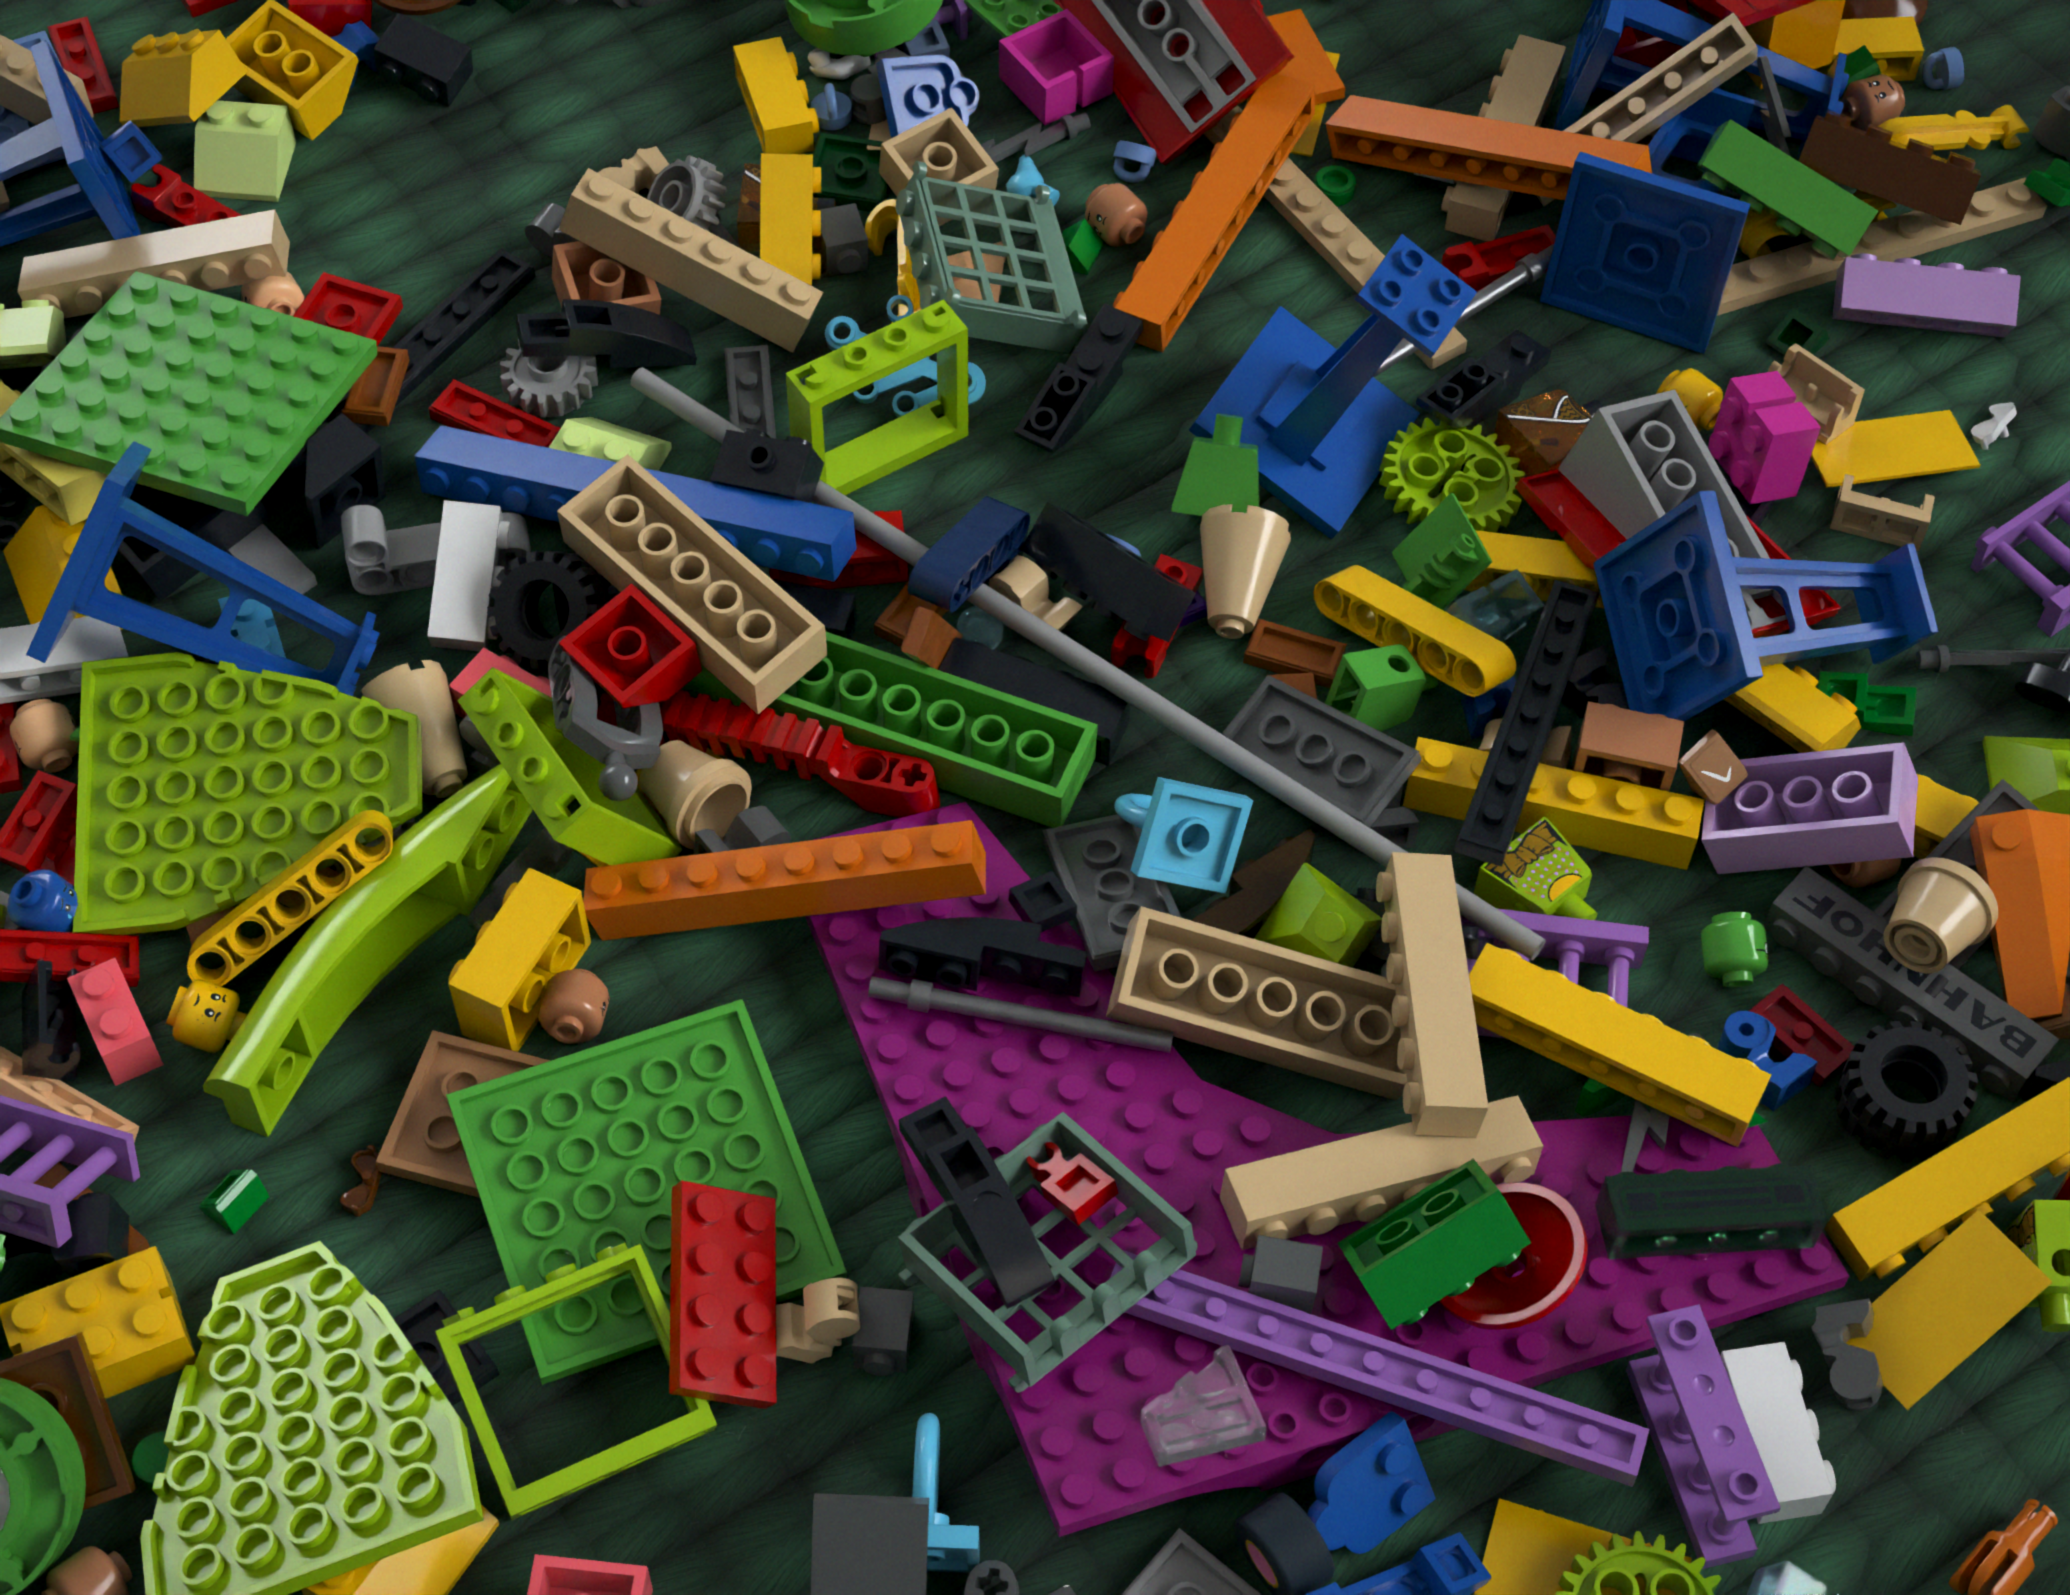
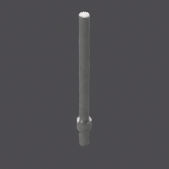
M1554 244L1537 255L1534 253L1528 254L1515 263L1513 270L1479 290L1453 327L1521 284H1531L1545 274V269L1549 266ZM1403 338L1373 377L1378 376L1419 349Z
M872 977L868 991V997L905 1003L909 1010L928 1013L929 1008L1167 1053H1170L1173 1038L1172 1032L933 988L932 982L913 979L912 983L909 984Z

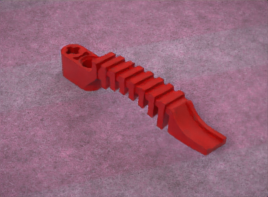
M682 690L677 691L667 701L659 702L663 731L666 732L670 741H683L706 753L709 743L713 754L723 756L729 744L733 756L744 759L749 748L755 762L765 764L770 753L773 755L776 768L788 771L791 759H794L799 778L811 781L812 774L820 775L822 779L853 800L861 809L902 818L940 807L941 800L932 765L927 760L854 745L844 738L843 730L840 726L830 725L828 731L820 727L819 720L807 718L806 722L797 719L796 714L786 712L782 717L776 715L775 710L771 708H765L757 714L744 702H741L740 706L733 705L731 699L720 698L718 702L711 700L710 695L698 694L697 698H693L688 691ZM603 693L597 710V719L617 726L613 698L609 694ZM663 735L659 747L666 743Z

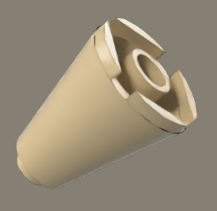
M1233 504L1210 508L1202 515L1200 536L1208 624L1216 630L1218 635L1237 639L1254 629L1291 541V531L1288 532L1289 523L1287 520L1275 512L1247 505L1246 513L1231 512Z
M421 660L425 668L412 671L408 663L396 666L368 682L361 689L364 697L379 701L384 708H398L418 716L422 725V792L426 795H436L437 798L451 796L463 787L462 782L466 779L468 771L446 673L443 671L440 663L432 660Z

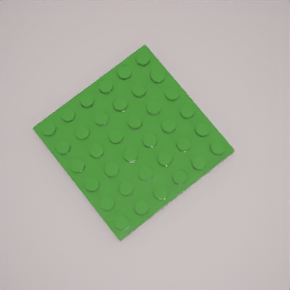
M135 271L0 417V442L109 474L132 442L135 441L152 449L137 480V484L248 516L304 447L308 439L312 437L317 428L324 422L378 355L376 340L351 332H345L314 323L313 321L300 319L230 297H224Z
M743 999L446 1094L510 1289L524 1285L528 1292L547 1284L545 1275L560 1267L575 1263L577 1270H580L598 1262L595 1255L610 1246L613 1248L626 1243L629 1249L641 1244L670 1312L672 1187L681 1180L776 1199V1304L802 1295L803 1289L810 1283L813 1284L829 1278L847 1279L846 1268ZM630 1273L520 1320L542 1385L660 1344Z

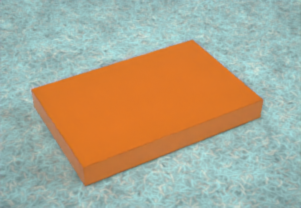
M1297 9L1267 16L1295 56L1279 73L1315 85V105L1343 99L1345 97V86L1302 10Z

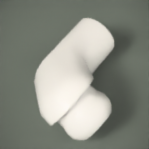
M819 48L812 50L808 54V61L811 64L809 69L817 77L845 80L871 65L869 56L846 55L840 59H830V53Z

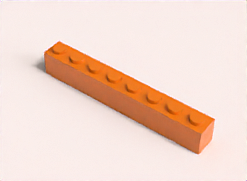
M1278 73L1253 92L1248 98V103L1242 113L1234 115L1229 127V133L1223 142L1216 143L1210 156V162L1203 172L1199 171L1195 175L1188 196L1184 201L1180 200L1176 204L1171 222L1165 231L1161 230L1157 233L1153 241L1152 251L1145 261H1140L1133 272L1132 282L1126 291L1119 292L1114 300V308L1143 321L1144 330L1135 343L1163 353L1315 115V85Z
M1350 95L1325 123L1332 157L1336 159L1565 200L1574 162L1579 152L1652 173L1649 146L1354 95Z
M968 820L586 868L583 902L586 917L601 940L605 941L986 894V851L973 821Z

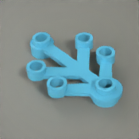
M904 295L893 296L887 303V314L893 323L914 313L911 300ZM897 304H904L908 307V311L903 316H896L892 313L893 307ZM846 316L832 319L825 329V338L832 351L868 335L859 330L858 324L852 318ZM844 326L850 329V335L845 339H838L834 335L839 327ZM928 356L871 383L874 386L871 394L861 395L856 390L853 392V395L860 403L868 404L876 400L878 395L922 377L937 382V362L930 360ZM968 362V377L972 380V384L968 387V405H971L983 396L986 388V379L983 371L976 364ZM937 385L917 394L911 391L897 393L892 401L895 415L899 418L909 413L898 409V404L903 399H910L914 402V407L911 411L936 400Z

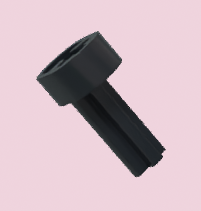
M2070 649L2058 669L2042 664L2028 663L2015 683L2017 692L2025 699L2037 705L2062 713H2070Z

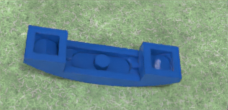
M1461 1532L1419 1548L1411 1561L1342 1589L1334 1582L1305 1595H1470L1486 1585L1492 1576Z

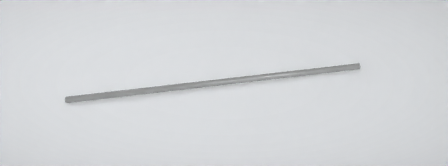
M641 367L633 374L631 378V386L719 443L722 444L726 430L744 433L740 428L647 369ZM819 479L812 501L815 504L853 512L854 525L857 531L912 566H915L917 561L929 550L923 544ZM983 583L967 599V601L1384 867L1387 868L1392 852L1408 853ZM1455 882L1461 916L1530 960H1534L1538 956L1546 939Z

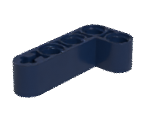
M989 496L984 497L917 561L909 578L908 594L950 612L956 611L985 581L989 582L990 578L995 574L1003 571L1009 565L1010 560L1017 555L1023 556L1024 552L1021 551V548L1027 539L1030 514Z

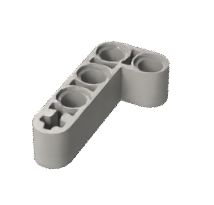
M356 505L343 512L341 515L344 553L351 582L356 591L365 595H380L434 586L441 522L387 531L381 511L374 506ZM510 512L502 513L503 521L510 522V539L508 549H500L498 566H504L507 570H512L509 562L517 557H526V553L531 552L525 518Z

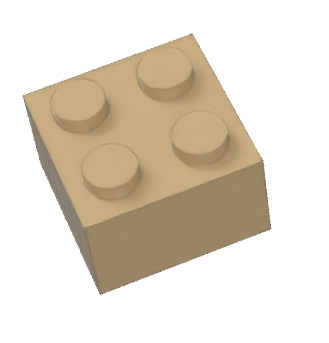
M952 107L881 144L879 173L896 196H898L902 189L906 188L914 173L912 166L915 161L927 164L926 177L996 190L999 168ZM937 217L939 226L953 220Z

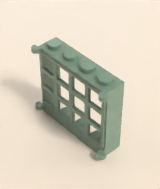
M915 161L912 166L914 173L906 188L902 189L897 196L896 212L901 218L904 230V244L909 249L912 261V275L917 281L921 309L944 299L967 326L968 337L1070 353L1088 323L1052 199H1049V187L1038 185L1035 189L1036 198L1032 199L1030 196L926 177L927 164ZM937 217L962 221L966 239L941 235ZM974 224L998 228L1003 246L978 241ZM1010 230L1034 234L1036 238L1034 251L1015 248ZM944 246L970 251L974 269L949 265ZM982 253L1006 257L1011 276L987 272ZM1019 260L1043 264L1045 270L1043 281L1023 278ZM952 277L978 281L983 300L961 296L960 291L955 289ZM990 283L1015 287L1020 306L995 302ZM1027 290L1051 294L1054 302L1052 312L1032 309Z
M1064 1112L1060 1113L1049 1123L1038 1126L1029 1138L1008 1154L997 1157L994 1162L1016 1201L1032 1188L1044 1197L1040 1186L1041 1183L1032 1177L1026 1158L1030 1156L1037 1163H1047L1051 1159H1049L1044 1145L1046 1142L1055 1143L1061 1149L1063 1158L1066 1161L1072 1160L1081 1153L1115 1179L1119 1192L1115 1197L1127 1209L1100 1230L1088 1219L1079 1226L1069 1219L1089 1238L1060 1260L1038 1238L1068 1217L1055 1207L1053 1211L1031 1227L1055 1281L1061 1278L1083 1298L1080 1303L1066 1314L1053 1321L1031 1301L1044 1290L1008 1309L1003 1305L994 1313L970 1292L986 1280L987 1277L953 1225L952 1212L945 1201L925 1217L914 1220L907 1227L906 1231L898 1236L906 1266L898 1274L899 1279L906 1286H912L921 1279L1016 1371V1374L1008 1380V1384L1016 1392H1022L1028 1386H1033L1196 1256L1198 1247L1193 1237L1192 1224ZM1138 1217L1158 1234L1161 1239L1147 1250L1139 1253L1133 1260L1110 1238ZM955 1247L978 1268L961 1282L938 1261ZM1100 1247L1123 1269L1093 1290L1071 1269ZM1020 1309L1044 1330L1027 1345L1003 1323Z

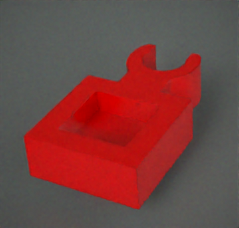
M1046 1142L1044 1145L1048 1157L1051 1159L1047 1163H1037L1030 1156L1026 1158L1032 1177L1041 1183L1040 1186L1044 1198L1078 1226L1119 1194L1115 1179L1081 1153L1067 1162L1063 1158L1061 1149L1055 1143Z

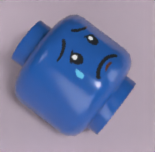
M39 869L26 874L15 883L8 898L7 913L11 921L23 930L73 933V917L78 906L77 893L72 884L52 870Z

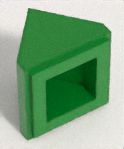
M1865 45L1847 55L1844 73L1849 74V79L1844 91L1847 90V87L1853 81L1881 74L1877 62Z
M1084 218L1065 229L1062 237L1072 271L1088 275L1103 248L1104 242Z
M252 1169L231 1170L200 1203L199 1209L229 1232L235 1234L270 1196L258 1175Z

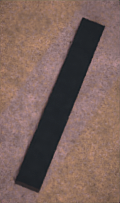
M501 248L392 347L407 349L410 359L395 407L536 277L534 266ZM349 391L322 424L330 423L340 414H343L342 411ZM354 423L366 434L376 426ZM307 443L279 476L281 480L303 493L305 492Z
M1558 580L1554 581L1457 838L1455 853L1502 867L1595 611L1600 592Z

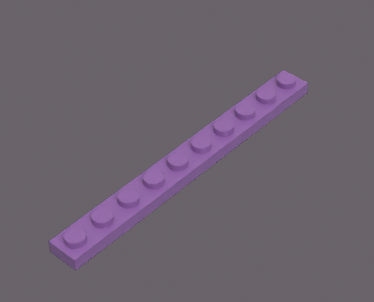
M1124 1251L1133 1260L1137 1257L1136 1254ZM1117 1263L1115 1264L1111 1277H1113L1116 1273L1123 1269ZM1180 1269L1125 1311V1313L1631 1487H1633L1639 1472L1650 1430L1648 1428Z

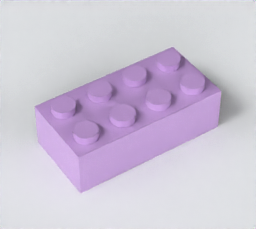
M1904 742L1740 759L1748 773L1747 778L1719 804L1713 805L1707 800L1705 803L1701 841L1717 874L1913 857L1918 776Z

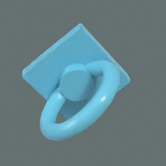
M1161 777L1157 778L1152 796L1134 793L1119 796L1114 804L1116 813L1126 822L1142 829L1130 871L1138 877L1226 894L1253 800L1246 795Z
M925 1413L918 1419L916 1428L912 1497L929 1498L927 1571L970 1573L979 1564V1526L949 1525V1516L937 1513L940 1423L936 1415Z

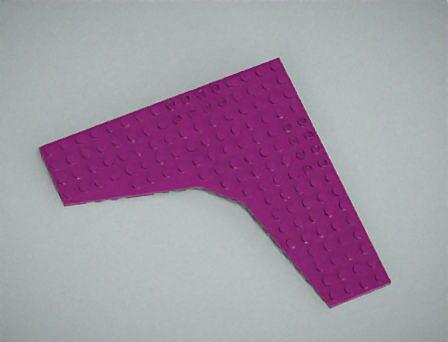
M966 802L818 838L824 839L972 820L986 851V894L805 916L885 1112L909 1189L908 1196L917 1218L925 1217L942 1204L944 1200L901 1134L899 1119L946 1096L966 1128H974L994 1161L997 1157L1008 1154L1029 1138L1038 1126L1049 1123L1060 1113L1064 1112L1192 1224L1193 1237L1198 1246L1196 1256L1179 1268L1180 1270L1248 1292V1288L1238 1286L1243 1255L1254 1256L1256 1247L1245 1250L1241 1249L1221 1203L1220 1193L1225 1169L1370 1133L1334 1134L1203 1081L1172 1045L1170 1053L932 1008H929L928 1013L909 1010L905 1003L868 997L872 977L909 984L912 983L913 979L932 982L933 988L1128 1024L1106 1017L1115 977L1108 969L1094 972L1088 956L1080 997L1052 994L1044 989L1017 983H1002L986 976L980 977L977 991L964 988H949L937 982L915 977H900L891 972L878 969L879 939L884 930L921 921L957 917H988L1022 921L1008 901L1009 888L1031 880V878ZM1068 922L1041 933L1042 942L1085 951L1080 936ZM1632 1115L1532 1122L1543 1144V1149L1534 1175L1520 1183L1544 1186L1560 1194L1571 1204L1584 1226L1588 1252L1583 1274L1568 1298L1548 1315L1521 1327L1490 1330L1471 1326L1454 1317L1444 1308L1440 1301H1437L1428 1307L1427 1313L1418 1321L1410 1325L1400 1324L1391 1330L1337 1244L1370 1222L1357 1220L1338 1225L1324 1234L1312 1235L1307 1233L1286 1239L1323 1247L1312 1315L1527 1388H1532L1581 1370L1656 1347L1646 1323L1648 1316L1700 1304L1709 1329H1713L1845 1286L1849 1274L1809 1209L1634 1219L1625 1217L1622 1213L1617 1194L1618 1189L1621 1187L1790 1178L1758 1125L1747 1128L1739 1146L1736 1147L1670 1115L1664 1151L1646 1132L1629 1182H1622L1619 1177ZM1792 1180L1633 1188L1620 1191L1624 1211L1628 1216L1808 1207L1805 1202H1777L1773 1186L1794 1184ZM1768 1186L1770 1192L1661 1198L1659 1193L1662 1191ZM1034 1188L1017 1200L1030 1228L1055 1209ZM1653 1192L1655 1194L1658 1210L1635 1212L1629 1210L1626 1198L1627 1193ZM1114 1197L1087 1219L1100 1230L1127 1209V1207ZM1763 1197H1771L1773 1203L1664 1210L1662 1203ZM1138 1217L1110 1238L1121 1250L1136 1255L1147 1250L1161 1239L1158 1234ZM1064 1218L1038 1238V1240L1061 1260L1089 1237L1068 1218ZM956 1247L938 1260L960 1282L978 1269ZM1099 1247L1071 1270L1090 1288L1095 1290L1100 1284L1110 1279L1116 1262ZM1524 1270L1516 1272L1512 1277L1518 1276ZM988 1278L970 1291L993 1313L1004 1305ZM1059 1278L1055 1281L1054 1285L1045 1289L1031 1301L1055 1321L1080 1303L1083 1298ZM1022 1309L1003 1322L1026 1345L1044 1331ZM1125 1312L1033 1386H1028L1022 1392H1016L1008 1384V1380L1016 1374V1371L958 1316L978 1368H983L1012 1422L1058 1537L1201 1493L1238 1487H1259L1262 1492L1315 1475L1330 1457L1391 1410L1406 1420L1414 1443L1459 1429L1457 1426Z

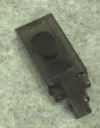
M545 827L491 884L492 892L467 917L469 927L478 933L486 921H492L502 907L503 898L509 886L514 882L519 883L528 868H532L547 876L552 871L554 873L560 872L569 862L573 853L572 848L555 841Z

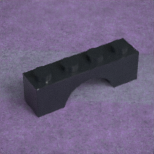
M83 1194L78 1199L72 1200L67 1204L72 1237L59 1248L0 1230V1234L6 1235L3 1244L6 1250L5 1261L24 1253H46L54 1256L55 1261L70 1277L77 1276L128 1256L129 1215L111 1194Z

